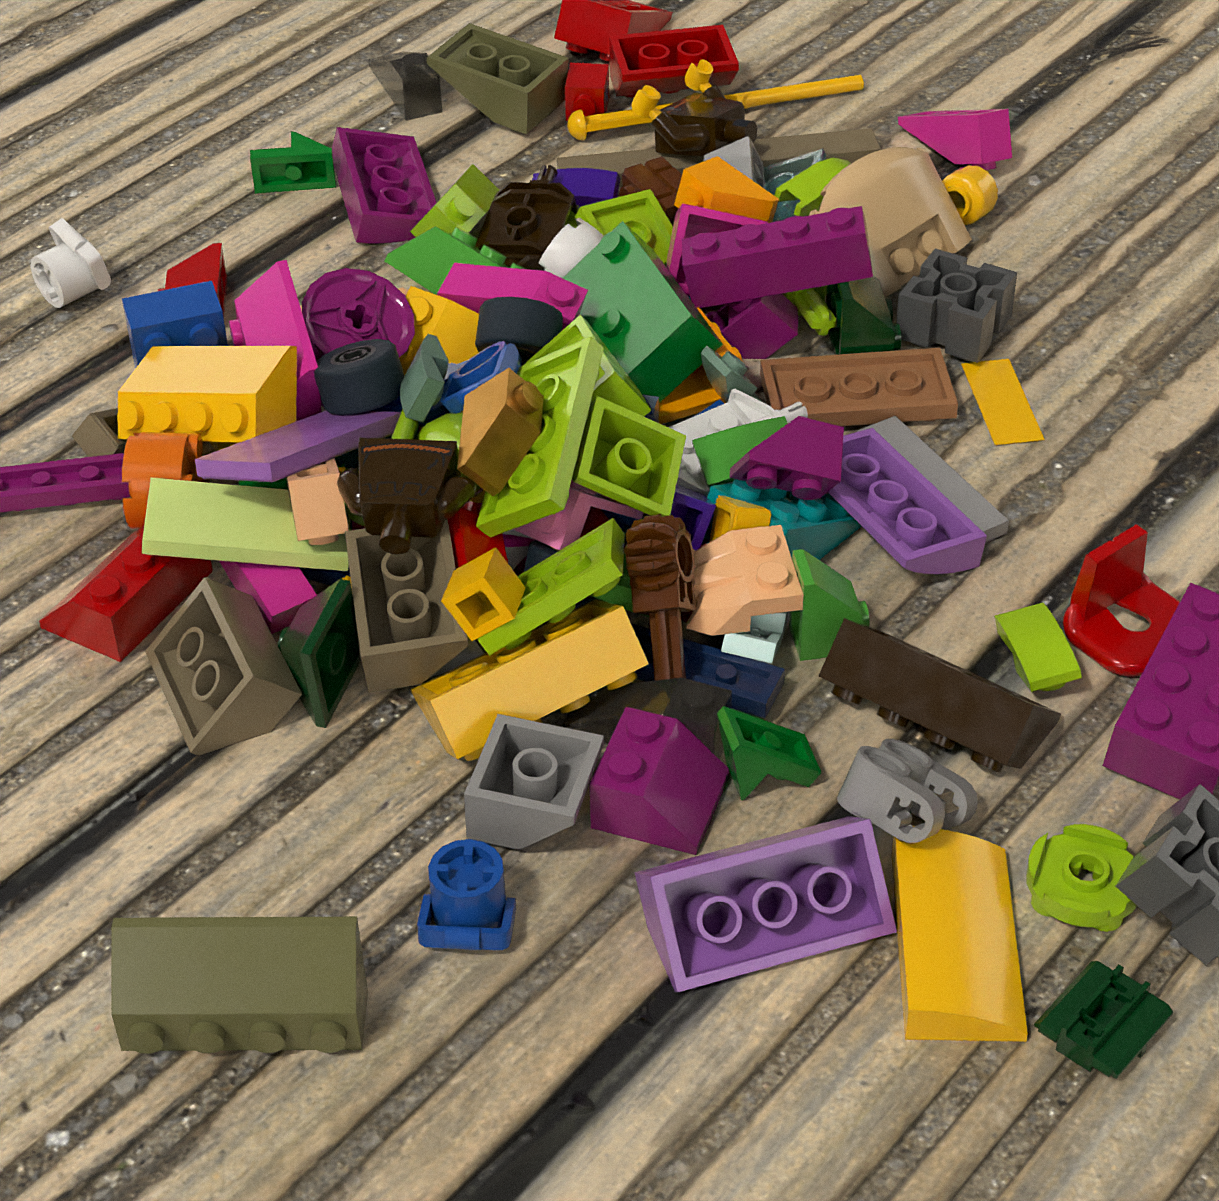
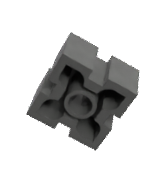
M935 248L921 265L920 277L913 275L899 293L896 323L900 325L901 340L927 348L938 343L945 346V353L961 360L978 363L991 346L993 333L999 334L1012 316L1017 272L983 263L980 268L967 265V257Z
M1199 784L1158 817L1143 841L1146 848L1133 857L1115 887L1150 917H1153L1158 912L1164 914L1172 921V930L1169 934L1206 965L1219 956V800Z

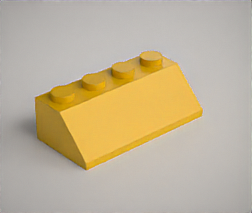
M152 346L118 391V439H128L129 436H134L133 433L142 432L201 434L202 442L240 443L296 422L297 346Z
M595 599L573 610L567 617L556 623L548 622L532 630L529 638L516 648L507 650L503 647L490 656L488 653H485L411 689V692L446 752L456 759L464 756L466 761H472L480 757L497 714L543 723L542 717L560 709L561 713H568L586 705L590 701L588 694L604 686H607L608 690H613L629 684L637 678L635 671L649 663L624 607Z

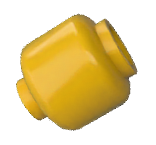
M968 165L959 168L942 180L964 225L975 223L993 210L997 202L998 188L995 179L988 171L979 166Z

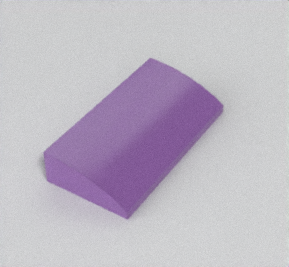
M873 428L843 436L841 482L828 491V493L904 569L923 574H948L980 566L987 535Z

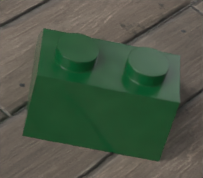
M873 275L871 278L826 286V304L837 319L836 327L828 330L834 355L896 351L901 349L900 325L892 323V300L890 297H884L879 279Z

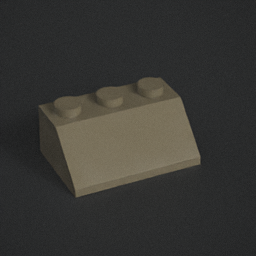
M448 519L444 521L439 535L433 538L412 537L410 550L399 555L390 554L381 549L379 545L380 535H371L366 532L365 528L345 531L360 655L368 692L420 685L468 647L466 633L441 602L452 573L456 570Z
M207 577L202 579L145 651L190 753L198 756L270 733L302 695L253 596Z

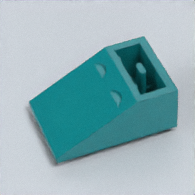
M735 479L733 483L711 486L707 496L714 504H716V499L720 495L752 503L770 510L771 520L769 526H782L791 557L793 550L804 549L820 560L862 527L829 493L820 499L803 500L796 498L789 491L776 488L756 489L747 485L746 481ZM714 512L701 545L710 543L709 539Z

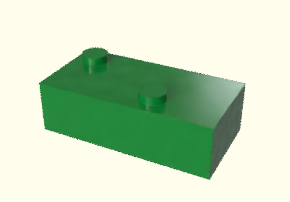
M623 221L615 229L607 233L600 243L563 277V279L588 290L580 314L596 332L640 390L641 394L659 397V403L702 364L701 352L706 346L716 351L723 345L655 251Z

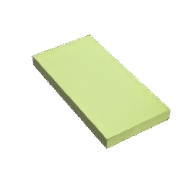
M152 477L150 479L142 538V554L348 571L349 566L345 533L338 534L339 539L329 544L311 545L308 543V540L298 541L289 492L286 489ZM344 501L348 528L350 531V518L348 516L349 508Z

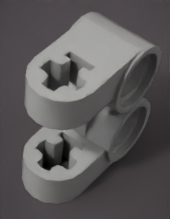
M895 739L883 740L880 748L861 746L837 796L838 803L845 810L859 818L870 819L871 823L907 843H918L937 834L940 829H952L969 821L976 813L978 805L977 793L966 779L935 762L920 749ZM952 791L955 793L952 802L959 807V810L947 814L944 811L946 802L936 794L942 795ZM911 813L923 819L925 823L913 827L910 824L912 821Z

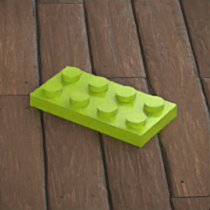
M589 336L518 368L517 374L525 381L533 383L544 396L541 433L501 492L492 496L485 491L476 527L487 536L493 537L565 509L569 498V488L575 464L579 457V447L585 423L589 416V407L595 382L599 376L598 370L604 349L593 337Z

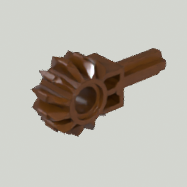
M661 514L645 516L644 519L634 520L631 528L627 530V546L623 550L626 555L627 564L625 569L628 570L630 577L633 613L647 615L650 618L655 686L659 690H677L685 687L687 683L681 612L696 611L695 580L693 576L697 568L694 563L695 550L690 541L691 534L688 530H685V524L680 517L674 518L673 515L662 516Z

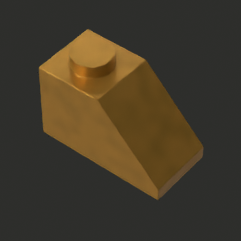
M507 368L465 395L457 469L492 496L501 492L541 433L544 396L533 383L525 381L512 369Z

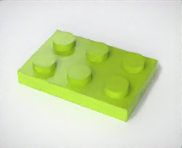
M614 518L518 576L526 589L515 619L477 639L489 656L503 647L507 650L516 648L529 638L532 630L546 621L556 623L564 619L574 610L576 603L591 594L595 597L601 596L618 584L620 577L623 575L625 534Z

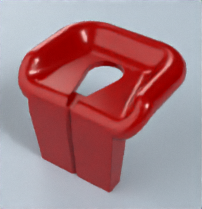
M1137 524L1114 537L1112 541L1109 540L1086 554L1071 596L1070 606L1066 609L1063 616L1064 632L1073 646L1106 670L1127 677L1142 675L1180 603L1179 600L1153 583L1143 572L1148 532ZM1116 604L1141 615L1149 621L1150 627L1144 631L1137 632L1128 630L1120 624L1107 607Z

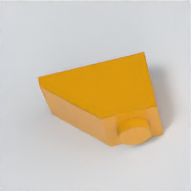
M716 156L683 169L674 205L680 208L682 203L771 223L773 222L779 199L726 161Z

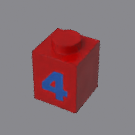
M570 63L565 83L566 121H568V118L574 111L580 109L584 116L606 113L609 102V64Z

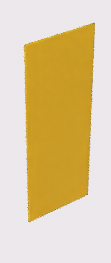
M1009 359L961 363L994 445L1045 440Z

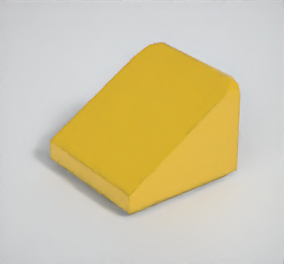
M718 495L709 542L731 530L769 526L771 511L762 506Z

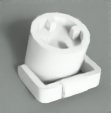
M63 218L49 226L56 246L34 256L30 264L32 276L43 297L54 307L61 308L97 289H106L111 283V278L102 256L94 246Z

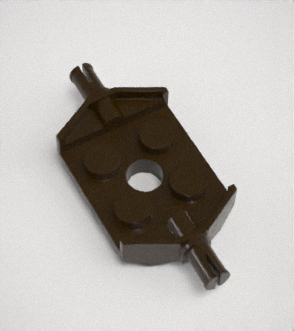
M543 165L540 168L537 180H530L529 183L509 182L494 196L475 247L481 250L483 245H486L507 257L503 264L509 268L512 263H516L525 269L544 271L545 267L539 264L543 253L554 237L565 227L570 211H573L574 214L578 212L574 194L561 183H554L558 174L557 169L552 165H548V168L546 165Z

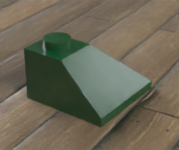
M339 579L301 606L290 626L282 630L278 641V648L302 693L299 699L317 727L326 728L361 662L354 600L349 580Z

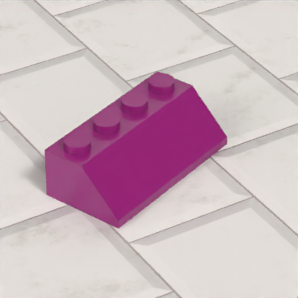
M862 206L852 208L841 207L830 212L804 217L792 216L782 221L760 225L748 224L738 229L717 233H700L694 237L682 239L683 270L691 301L696 308L873 277L867 224Z

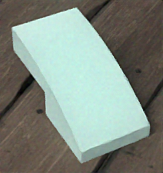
M789 612L751 616L750 631L725 634L721 652L772 664L788 623Z

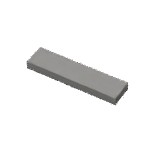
M896 416L857 430L859 432L873 428L987 535L986 542L1007 534L1009 520Z

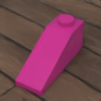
M1009 109L925 111L898 116V125L954 164H971L985 170H991L996 168V161L1012 158Z
M454 263L437 295L454 301L477 313L480 312V306L486 300L496 297H521L542 301L554 306L562 313L563 330L579 316L588 290L547 271Z

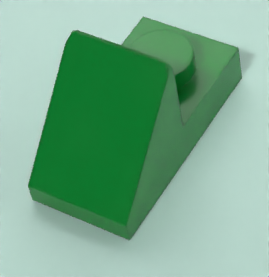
M291 131V147L250 150L255 194L336 188L332 148L297 132Z
M725 706L718 711L717 717L725 761L741 800H744L767 774L778 780L786 779L809 787L822 773L805 734Z

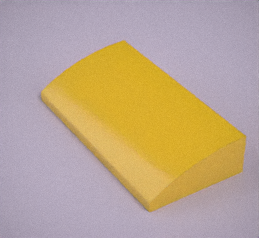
M940 829L932 837L918 843H907L893 836L891 858L905 1040L1027 1042L1028 1032L1005 849L974 836Z

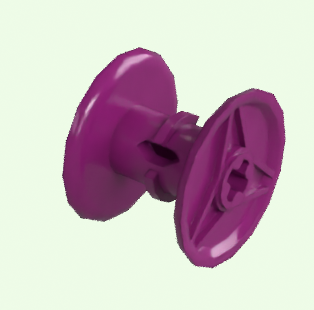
M344 268L327 272L310 284L302 300V314L316 361L339 347L372 339L389 340L395 344L398 355L401 357L407 352L415 334L414 313L405 295L389 280L368 270Z

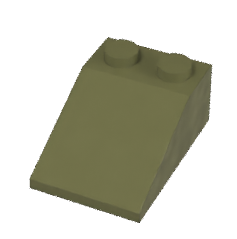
M471 23L467 24L427 57V64L491 121L508 127L515 132L528 134L565 101L568 57Z

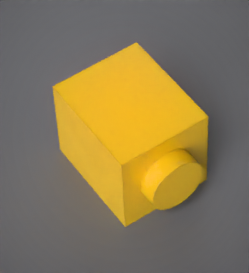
M495 547L453 571L441 602L470 640L474 641L515 619L526 587Z

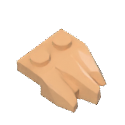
M781 525L731 530L694 552V563L697 567L693 575L695 580L696 611H693L689 617L686 629L710 636L750 631L751 616L803 610L804 594Z

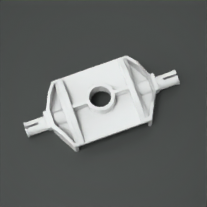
M733 389L727 403L670 426L669 428L686 435L676 485L700 492L706 497L709 494L710 489L706 485L692 440L733 427L785 416L787 423H790L798 416L808 418L806 407H802L803 403L796 402L781 410H774L771 406L737 389Z

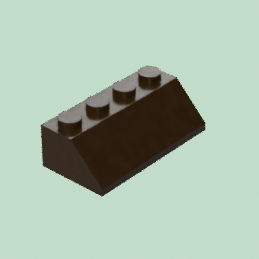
M844 618L819 673V677L834 684L831 691L832 694L856 705H860L863 698L880 705L877 712L878 716L902 727H906L909 720L926 727L923 735L924 738L953 750L956 742L974 750L970 758L972 761L1001 773L1004 765L1022 769L1056 726L1061 716V713L890 634Z

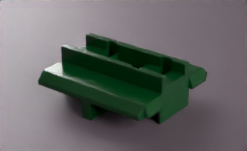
M1091 961L1034 1023V1026L1038 1028L1039 1033L1053 1042H1057L1056 1051L1089 1072L1094 1067L1106 1076H1113L1117 1079L1136 1056L1141 1058L1145 1054L1147 1044L1173 1015V1011L1169 1004L1149 993L1151 986L1149 982L1145 981L1143 984H1140L1123 973V966L1118 964L1112 970L1099 961Z

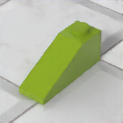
M472 164L410 232L417 237L436 226L449 233H452L455 227L469 233L490 209L494 196L499 189Z

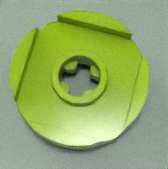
M1087 824L1064 826L1063 834L1054 835L1048 840V833L1040 837L1030 851L1026 871V883L1032 895L1031 904L1033 909L1043 916L1054 917L1064 923L1079 927H1094L1104 932L1114 931L1119 928L1123 918L1131 914L1137 907L1133 901L1115 887L1134 857L1127 851L1128 842L1113 831ZM1081 869L1089 870L1092 872L1093 881L1081 880L1074 875H1079Z

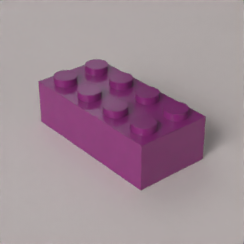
M1191 582L1114 726L1102 765L1178 799L1184 797L1199 784L1213 795L1219 784V594Z

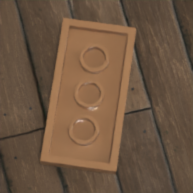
M940 348L760 360V377L766 403L774 410H781L796 402L803 403L802 407L805 406L809 419L842 427L875 424L893 416H896L902 422L957 418L958 401Z

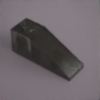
M403 51L368 59L369 67L406 121L442 112L440 75L427 64V53Z
M681 677L630 683L613 690H608L607 686H604L588 694L590 701L581 708L569 712L562 727L603 735L604 743L608 744L625 708L630 707L678 719L720 759L724 750L717 713L723 706L732 709V690Z

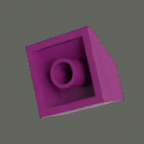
M626 707L589 783L591 829L697 855L728 781L729 768L678 719Z

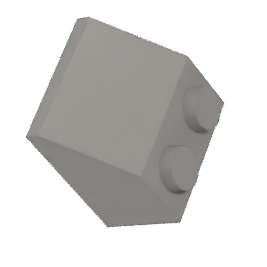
M497 714L464 793L466 838L521 850L573 826L603 748L604 736Z

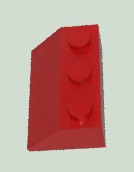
M724 25L609 36L610 78L616 97L625 96L633 98L637 91L642 90L645 85L652 86L658 92L667 94L691 89L685 83V75L691 63L697 67L702 59L708 61L713 66V72L709 79V83L712 86L730 85L739 71V62Z
M143 526L132 533L39 620L40 627L121 662L198 586L204 577H208L213 572L212 562L206 559L142 554Z

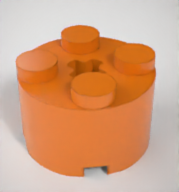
M142 432L133 433L134 436L128 437L123 455L122 482H128L131 498L122 499L125 519L130 529H139L145 524L151 477L210 483V479H203L197 476L195 459L202 457L203 444L201 434Z

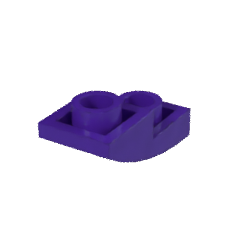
M593 168L557 169L558 174L554 183H561L574 194L579 208L617 198L621 179L618 172ZM539 173L533 174L532 180H537Z

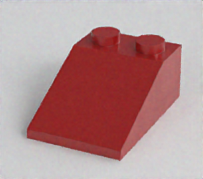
M562 0L554 39L567 42L565 48L579 53H587L588 49L599 51V58L610 62L609 36L661 31L671 20L673 12L632 0Z

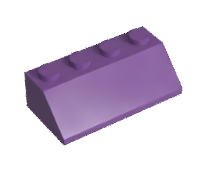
M848 816L634 872L648 931L675 992L685 991L897 932L871 820L868 818Z

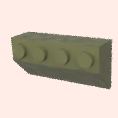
M357 916L113 918L111 927V1015L121 1051L151 1054L158 1051L215 1053L228 1050H256L262 1053H275L280 1050H318L325 1053H334L340 1050H362L368 988Z

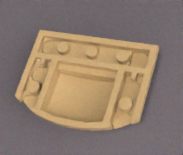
M892 147L873 152L852 162L836 174L821 191L820 195L824 198L819 211L815 209L810 211L809 214L830 212L841 207L852 208L862 206L867 224L873 275L879 279L884 297L902 288L901 286L909 282L913 275H920L921 265L935 248L949 253H956L972 240L927 150L922 148Z

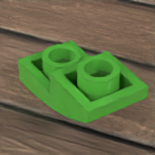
M785 416L733 427L692 440V445L707 487L710 489L714 485L733 482L735 479L729 478L730 468L752 448L787 425Z

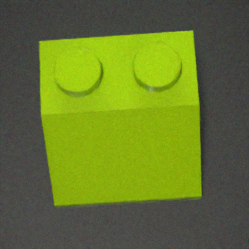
M596 396L590 403L589 416L585 423L579 447V457L575 464L572 480L581 486L648 515H670L686 435Z

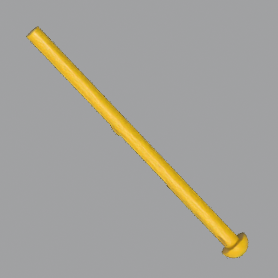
M861 75L729 94L724 95V97L742 102L744 109L766 104L863 90L864 81ZM673 103L656 105V108L661 110ZM580 109L570 115L567 121V128L575 139L586 140L587 132L650 123L653 120L650 117L647 118L635 114L632 109L584 116Z

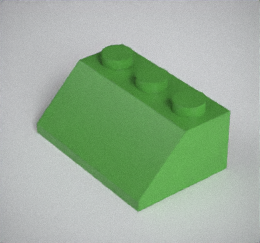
M435 226L391 251L384 260V262L436 295L454 263L507 267L503 264L507 258L505 255L486 245H483L481 250L475 247L478 239L457 227L454 228L452 233H449ZM512 263V265H511V267H510V268L525 269L524 267H522V266H520V265H518V264H516V263Z

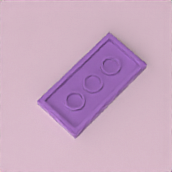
M326 410L195 459L197 476L203 479L275 482L357 449L359 438H385L393 435L401 412L368 411L342 416L331 414Z

